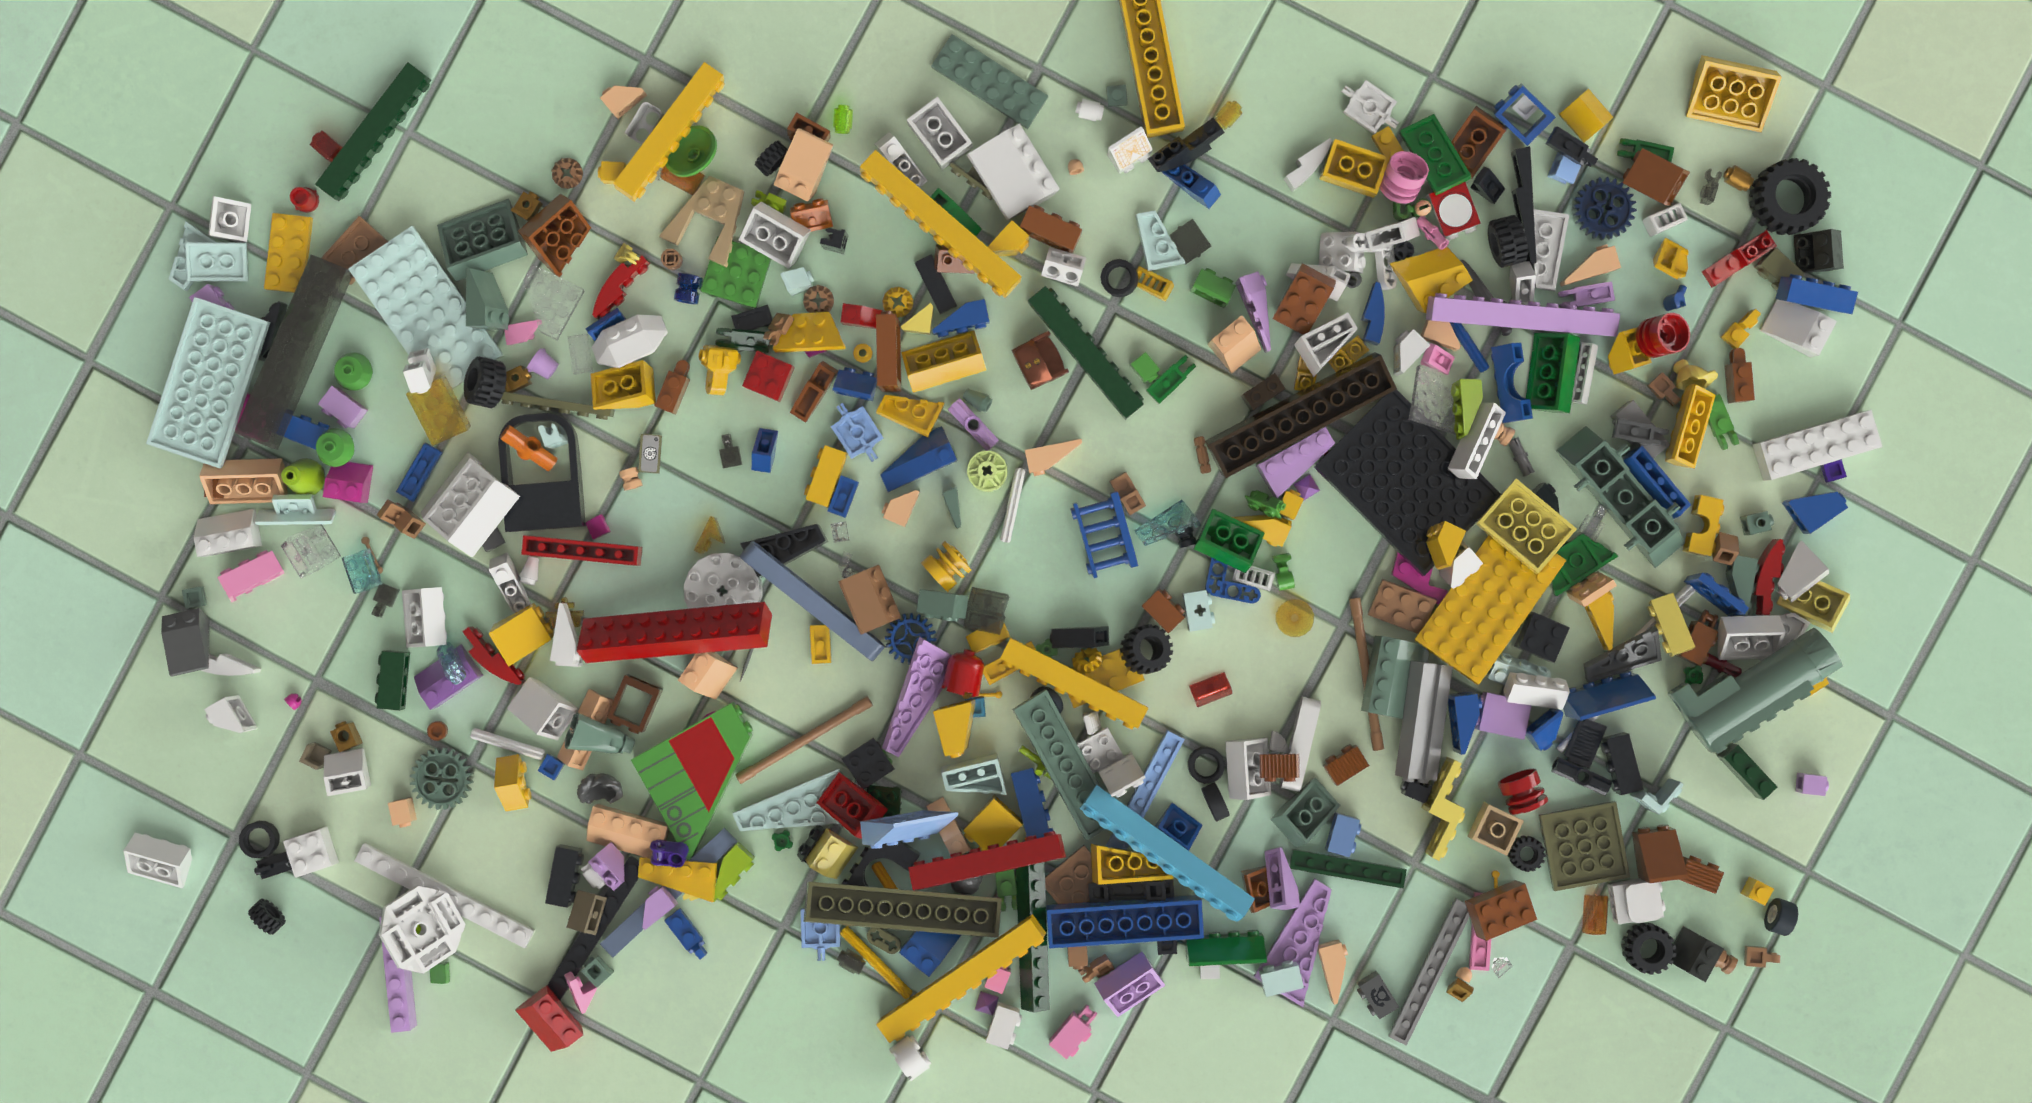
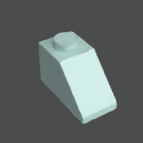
M804 267L780 273L791 296L813 287L811 283L814 281L810 270L806 272Z

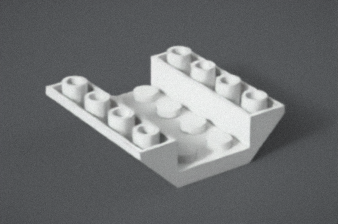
M467 452L421 511L423 520L448 542L473 557L520 496L508 485L498 481L481 466L482 463Z

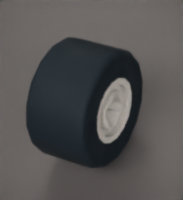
M1780 898L1773 899L1768 905L1764 918L1766 929L1783 936L1789 935L1794 930L1798 921L1797 905Z

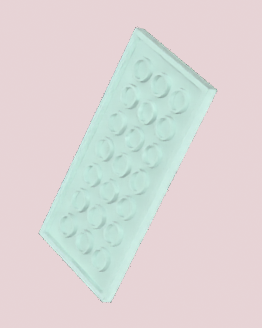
M414 226L409 227L348 268L408 355L410 352L429 348L436 367L431 387L438 397L443 396L464 382L467 369L472 360L477 356L496 360L504 355L487 330L466 327V300Z
M194 297L146 444L221 469L224 465L270 322Z

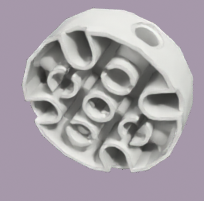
M714 553L698 560L689 570L684 583V601L688 609L761 602L763 597L761 578L757 577L754 569L744 562L740 556L732 553ZM724 586L728 592L722 596L719 590Z

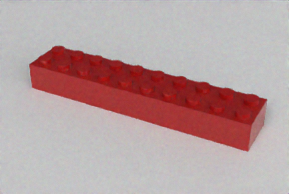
M764 601L583 618L576 651L585 663L764 648L768 646L772 613Z

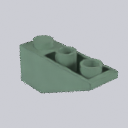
M1738 555L1732 566L1727 565L1725 574L1731 594L1744 600L1745 605L1749 607L1748 611L1741 616H1748L1752 608L1750 600L1751 595L1755 591L1756 584L1754 579L1759 571V564H1757L1758 559Z

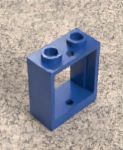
M1521 83L1519 86H1513L1508 92L1509 96L1505 100L1501 99L1494 106L1495 110L1493 113L1528 146L1556 117ZM1522 93L1544 113L1524 135L1502 115Z

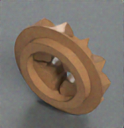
M561 158L552 169V178L561 188H574L582 180V167L574 159ZM563 168L568 170L570 168V174L573 178L568 176L563 177L564 173L561 169Z
M816 285L810 287L804 293L803 303L809 313L830 312L834 304V297L828 288ZM817 293H819L820 298L827 299L820 303L819 309L816 302L810 301L816 299Z

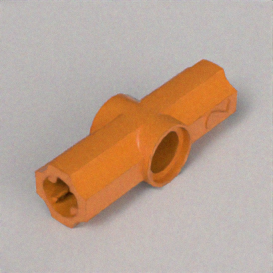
M508 425L500 436L502 441L516 449L521 459H530L548 472L558 460L556 456L541 447V443L536 437H527L511 425Z

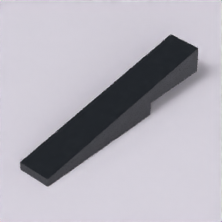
M1528 146L1511 152L1518 188L1514 189L1511 193L1516 216L1520 220L1526 234L1528 245L1526 261H1530L1531 265H1534L1536 263L1531 148Z

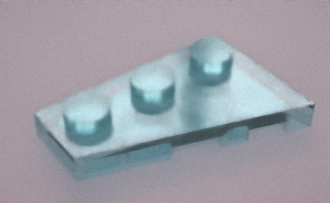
M1181 499L1134 531L1144 546L1166 539L1169 534L1174 532L1179 534L1185 532V528L1193 525L1196 528L1201 526V524Z

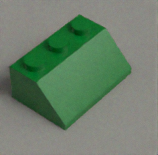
M1212 509L1198 536L1194 550L1246 573L1254 562L1265 533Z

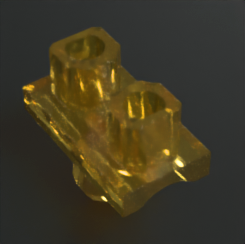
M562 597L561 603H567L568 608H575L574 602H568L567 597ZM555 603V609H558L559 603ZM584 610L570 611L574 627H580L581 616H584ZM558 611L545 612L546 618H549L551 628H555Z

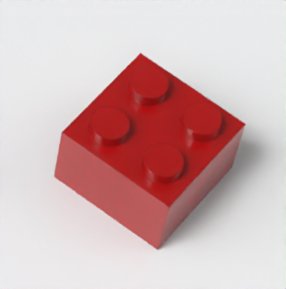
M756 351L742 386L777 402H781L795 367Z

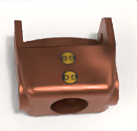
M1050 331L1044 332L1011 350L1031 390L1069 373L1068 368L1064 369L1061 356L1054 343L1048 337L1051 335Z

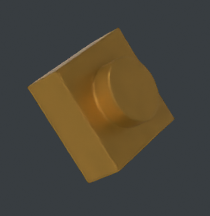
M1457 978L1448 986L1446 993L1463 1002L1473 993L1474 988Z

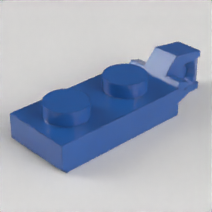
M681 908L664 920L690 954L694 952L699 959L707 955L706 950L702 946L705 944L702 935Z

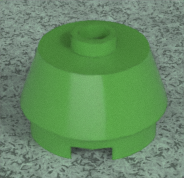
M354 352L340 357L334 368V375L338 384L350 391L360 390L367 386L373 374L369 360L364 355Z
M328 429L319 436L316 442V453L319 459L328 466H342L354 455L353 439L342 429Z

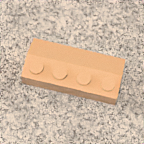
M282 458L225 460L221 469L204 463L199 475L209 504L272 503L273 495H288L287 485L281 478V473L285 468ZM219 478L216 491L224 495V498H213L212 479Z
M596 804L593 806L589 818L586 841L607 846L612 842L618 850L651 858V842L655 840L667 841L670 829L665 822Z

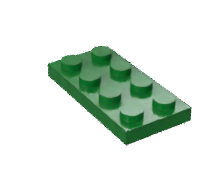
M1435 114L1400 130L1399 134L1409 151L1423 158L1428 164L1429 172L1426 180L1435 195H1439L1471 179L1470 172Z

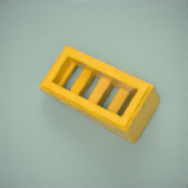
M1138 266L1136 270L1138 281L1143 273L1146 275L1141 283L1138 282L1137 287L1166 302L1174 287L1173 282ZM1151 277L1152 280L1150 281L1149 285L1146 286V283L1148 282L1149 278ZM1159 281L1156 289L1154 290L1153 287L1155 283Z

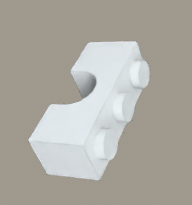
M429 348L409 353V364L405 365L403 373L411 393L417 392L421 394L431 388L436 367Z

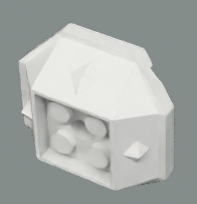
M415 886L383 907L379 936L397 968L425 973L456 952L466 924L448 892ZM417 925L421 926V932L419 934L416 933Z

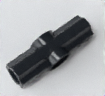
M1557 757L1552 765L1551 772L1606 796L1611 788V780L1560 757ZM1584 771L1585 778L1579 781L1578 774Z

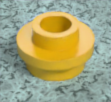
M859 344L854 348L853 355L858 362L866 363L872 358L873 352L869 345ZM860 350H866V355L860 356Z

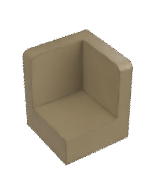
M316 742L307 744L299 762L315 770L324 768V755L331 754L332 750Z

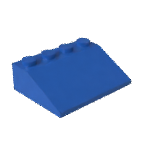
M1627 671L1620 673L1618 678L1613 679L1610 676L1601 679V682L1597 684L1590 682L1583 684V688H1569L1570 693L1563 710L1566 717L1582 721L1655 700L1656 696L1638 674Z

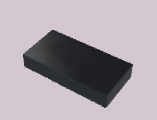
M768 305L731 316L735 329L755 330L768 326L772 322V315Z

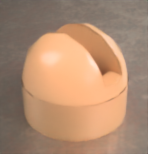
M1073 159L1068 163L1069 174L1077 175L1084 171L1080 160Z
M1421 200L1415 205V212L1419 216H1425L1431 211V204L1426 200ZM1427 205L1428 208H1425L1423 210L1419 209V207Z
M1462 967L1458 969L1455 976L1470 983L1472 972L1469 968Z

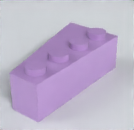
M1324 427L1256 465L1273 497L1278 498L1335 442L1327 428Z

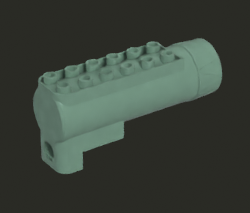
M1812 628L1795 640L1792 639L1784 647L1735 678L1732 675L1724 674L1696 693L1688 683H1681L1669 691L1668 695L1707 751L1718 754L1727 748L1726 745L1732 741L1736 743L1744 737L1742 734L1747 731L1753 732L1760 728L1761 722L1765 720L1768 722L1777 717L1776 713L1780 710L1786 711L1793 707L1794 701L1798 699L1803 700L1810 696V691L1814 689L1813 686L1822 682L1824 678L1842 668L1843 665L1828 640L1816 628Z

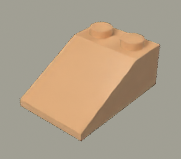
M798 128L779 168L774 185L808 202L816 194L833 144Z

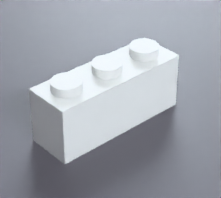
M1510 672L1503 689L1507 702L1563 710L1570 693L1568 684L1564 679Z

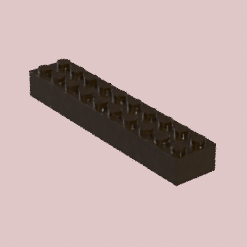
M1374 352L1211 437L1205 443L1221 475L1228 478L1397 388L1382 355Z

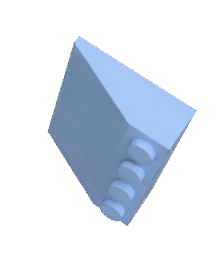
M921 810L860 821L862 845H870L871 849L882 848V844L885 843L891 846L897 845L898 841L901 840L903 842H913L914 838L917 837L918 839H929L930 835L937 834L958 816V812Z

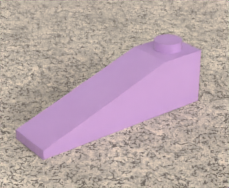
M1255 272L1240 277L1235 284L1264 352L1267 353L1271 350L1265 288L1267 283L1263 275Z

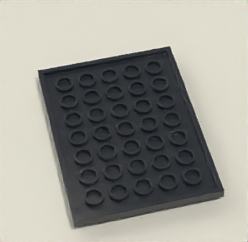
M1397 389L1383 396L1314 466L1421 576H1425L1434 567V562L1426 543L1428 539L1426 535L1429 528L1435 524L1447 521L1467 532L1501 495L1480 472L1477 479H1461L1448 469L1456 448Z

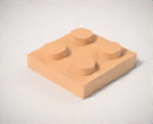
M1597 571L1587 576V579L1581 583L1572 586L1566 593L1569 599L1586 607L1617 585L1612 578Z

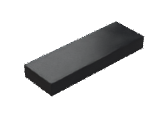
M932 254L915 262L939 314L941 315L957 307L941 272H937L934 267Z

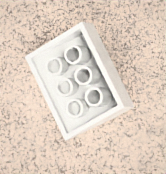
M1020 124L1002 132L967 154L1007 221L1027 211L1029 205L1034 207V205H1039L1052 198L1060 190Z

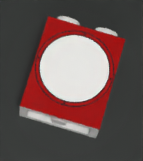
M1466 182L1439 195H1435L1432 192L1425 197L1432 204L1443 233L1442 235L1449 241L1459 237L1458 233L1465 231L1468 234L1476 231V227L1481 224Z

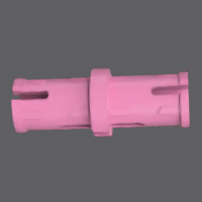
M1420 216L1416 220L1418 227L1425 233V237L1431 240L1439 249L1442 250L1449 244V240L1439 232V228L1436 225L1433 226L1425 216Z

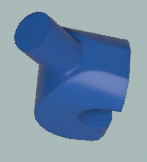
M1680 285L1677 293L1665 297L1663 305L1666 311L1686 306L1684 297L1687 289L1686 286Z

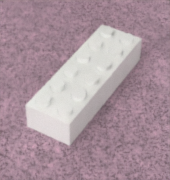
M1872 410L1862 411L1752 444L1763 481L1777 479L1882 447Z

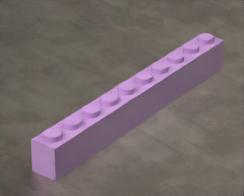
M1435 293V297H1428L1426 320L1614 337H1617L1620 313H1613L1614 309L1602 308V311H1595V307L1584 306L1583 310L1577 309L1576 305L1565 304V308H1558L1559 304L1547 303V306H1540V302L1528 301V305H1523L1520 300H1510V303H1503V299L1491 298V302L1484 301L1485 297L1473 296L1472 300H1467L1464 295H1454V298H1447V294Z

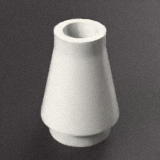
M528 556L519 575L520 583L535 586V582L538 581V558Z

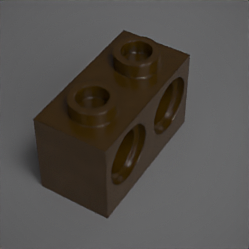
M1276 373L1242 394L1241 397L1252 412L1286 388Z

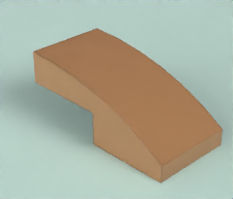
M1127 472L1109 481L1114 491H1118L1120 501L1129 515L1146 506Z

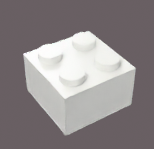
M328 827L283 841L295 878L339 863Z

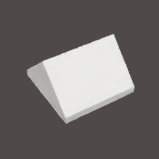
M213 196L208 235L217 239L247 242L251 204Z

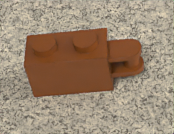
M1733 349L1729 353L1730 364L1725 365L1728 404L1754 401L1752 362H1746L1744 349Z
M679 360L674 372L668 371L654 405L655 407L676 415L690 382V379L686 378L690 369V364L687 361Z
M1705 609L1698 621H1691L1688 630L1695 648L1676 656L1694 665L1702 666L1708 660L1710 648L1715 645L1718 639V631L1713 629L1718 620V615H1712ZM1705 620L1709 622L1708 626L1704 625Z

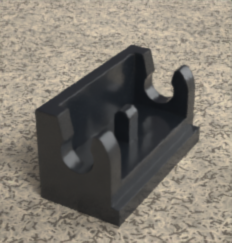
M826 229V232L833 234H829L830 240L821 238L820 244L822 248L844 254L848 240L846 230Z

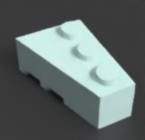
M997 753L941 767L946 791L1007 795Z

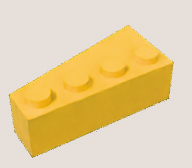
M1091 843L1092 881L1098 885L1173 879L1172 875L1166 874L1160 866L1148 861L1142 853Z

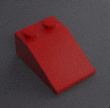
M840 772L817 801L821 808L852 835L862 839L860 821L882 818L888 810L876 798Z

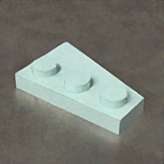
M1155 210L1135 215L1147 271L1186 263L1177 251L1175 243L1172 242L1167 234V230Z
M185 221L184 234L180 238V248L177 257L174 259L169 280L183 290L188 291L194 281H187L185 242L216 241Z

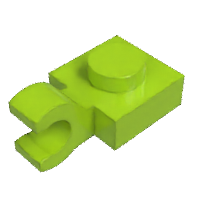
M756 190L755 197L759 198V200L752 198L751 204L753 206L763 202L784 214L787 200L771 193L765 195L763 192Z

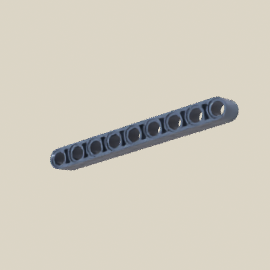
M751 541L741 553L740 558L869 660L874 661L886 647L870 632L860 635L854 619L756 542Z
M724 827L689 861L715 863L738 841ZM666 887L675 899L683 893ZM645 902L600 943L612 958L643 930Z

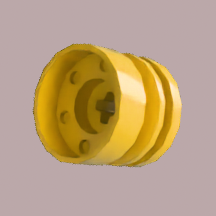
M944 541L942 545L947 551L943 553L937 548L936 551L940 557L936 559L934 556L929 555L921 564L949 592L957 584L953 575L957 574L963 579L965 576L961 573L960 569L963 568L967 573L972 571V569L969 567L965 557L954 546Z

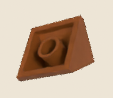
M1266 866L1241 871L1245 892L1255 898L1249 908L1250 912L1255 913L1269 907L1270 898Z

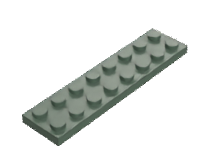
M1044 689L1012 710L1084 839L1088 841L1105 829L1099 825V822L1087 817L1079 808L1090 791L1096 785L1099 787L1100 785L1051 696Z

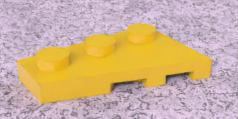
M884 395L876 413L925 437H929L945 403Z

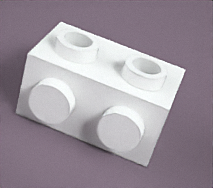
M1001 1002L997 1003L986 1037V1043L1007 1050L1009 1044L1013 1045L1016 1034L1013 1033L1015 1026L1019 1027L1022 1015H1019V1008Z

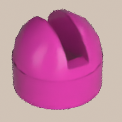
M292 693L284 699L293 710H296L302 702V698L298 697L296 693Z

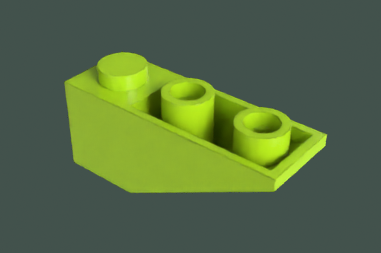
M1459 379L1452 384L1451 395L1453 396L1454 403L1452 412L1455 415L1454 432L1457 440L1468 435L1482 402L1481 379Z
M739 842L722 860L715 886L714 902L717 898L721 901L728 893L726 890L731 884L734 887L741 879L739 874L743 870L747 872L754 865L752 860L755 856Z

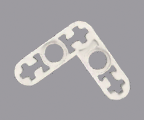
M1365 233L1349 235L1346 244L1351 252H1375L1377 279L1381 289L1384 291L1394 289L1397 284V276L1389 264L1395 262L1394 245L1370 251ZM1384 257L1387 259V267L1384 265Z

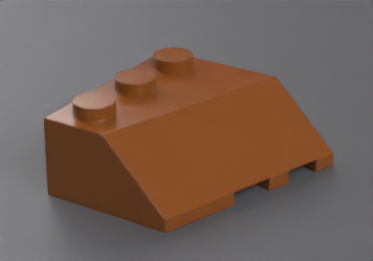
M559 194L520 228L518 232L538 259L557 278H560L563 274L561 271L566 263L569 264L572 259L571 255L576 247H580L591 227L572 200Z

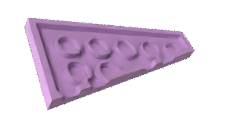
M920 636L882 746L884 750L897 757L900 756L942 691L944 675L948 661L952 656Z
M1315 878L1300 900V907L1295 908L1267 953V963H1261L1254 974V977L1261 981L1259 970H1263L1264 966L1274 965L1276 967L1288 960L1297 962L1304 988L1281 994L1301 1007H1304L1305 995L1308 990L1319 937L1322 932L1323 921L1332 891L1331 888Z

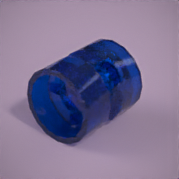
M678 273L676 284L679 287L675 289L673 300L698 305L700 294L697 291L701 289L703 278L696 275Z

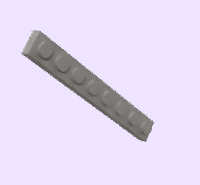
M1457 898L1454 899L1388 1034L1390 1038L1406 1046L1470 917L1465 902Z

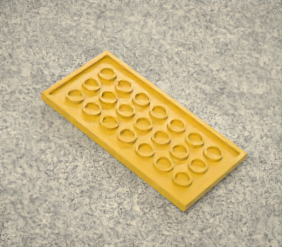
M1488 535L1475 553L1483 563L1479 570L1470 574L1462 585L1454 589L1450 588L1414 640L1469 680L1479 685L1566 562L1557 553L1538 574H1535Z

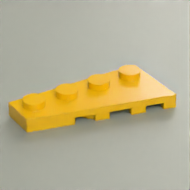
M639 858L638 878L714 902L717 863L685 861L681 867L656 866L651 863V858Z

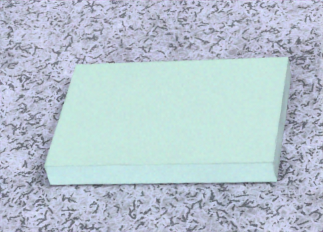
M185 242L187 281H249L247 243Z

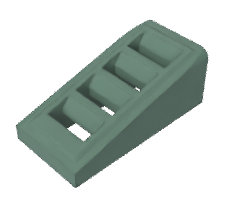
M953 488L943 492L942 495L954 525L958 529L961 528L958 490Z

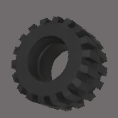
M1516 215L1491 220L1488 225V241L1496 263L1503 268L1525 262L1528 254L1527 239L1524 228Z
M480 356L472 360L464 379V397L466 402L486 408L497 406L506 386V367L503 362Z
M1152 624L1142 625L1131 629L1129 633L1124 635L1125 639L1121 641L1123 648H1120V653H1123V656H1121L1122 661H1126L1124 665L1131 667L1130 671H1137V674L1146 675L1160 671L1167 666L1166 663L1171 661L1169 656L1173 655V650H1170V647H1173V643H1169L1171 638L1169 635H1165L1166 631L1164 629L1159 630L1160 626H1152ZM1143 639L1147 640L1152 646L1153 654L1150 660L1146 659L1141 653L1140 644Z
M1640 923V926H1632V931L1628 929L1626 932L1628 936H1623L1622 940L1625 941V944H1621V948L1624 949L1622 954L1626 957L1625 960L1632 967L1644 974L1654 975V972L1660 974L1662 973L1661 969L1666 971L1668 969L1667 965L1673 964L1674 961L1671 959L1676 957V953L1673 952L1676 949V945L1672 943L1674 939L1669 936L1667 931L1652 923ZM1654 938L1657 942L1655 954L1650 958H1642L1640 954L1641 945L1644 941Z

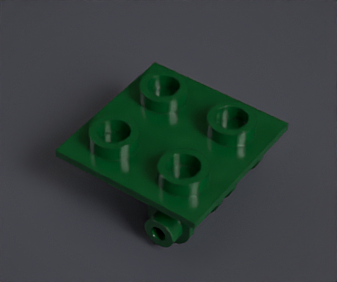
M876 785L867 787V793L888 809L883 817L900 814V806L902 805L901 787Z

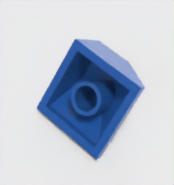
M1550 708L1527 727L1525 736L1537 750L1545 751L1553 745L1552 742L1557 737L1564 713L1562 710Z
M1174 803L1169 805L1155 824L1157 829L1188 851L1203 826Z

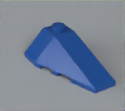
M943 427L932 430L929 437L922 436L880 475L888 492L958 461Z

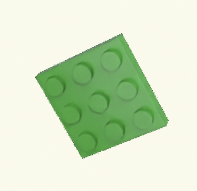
M732 241V250L727 261L728 267L726 268L710 260L700 291L755 309L757 308L772 259L750 246Z

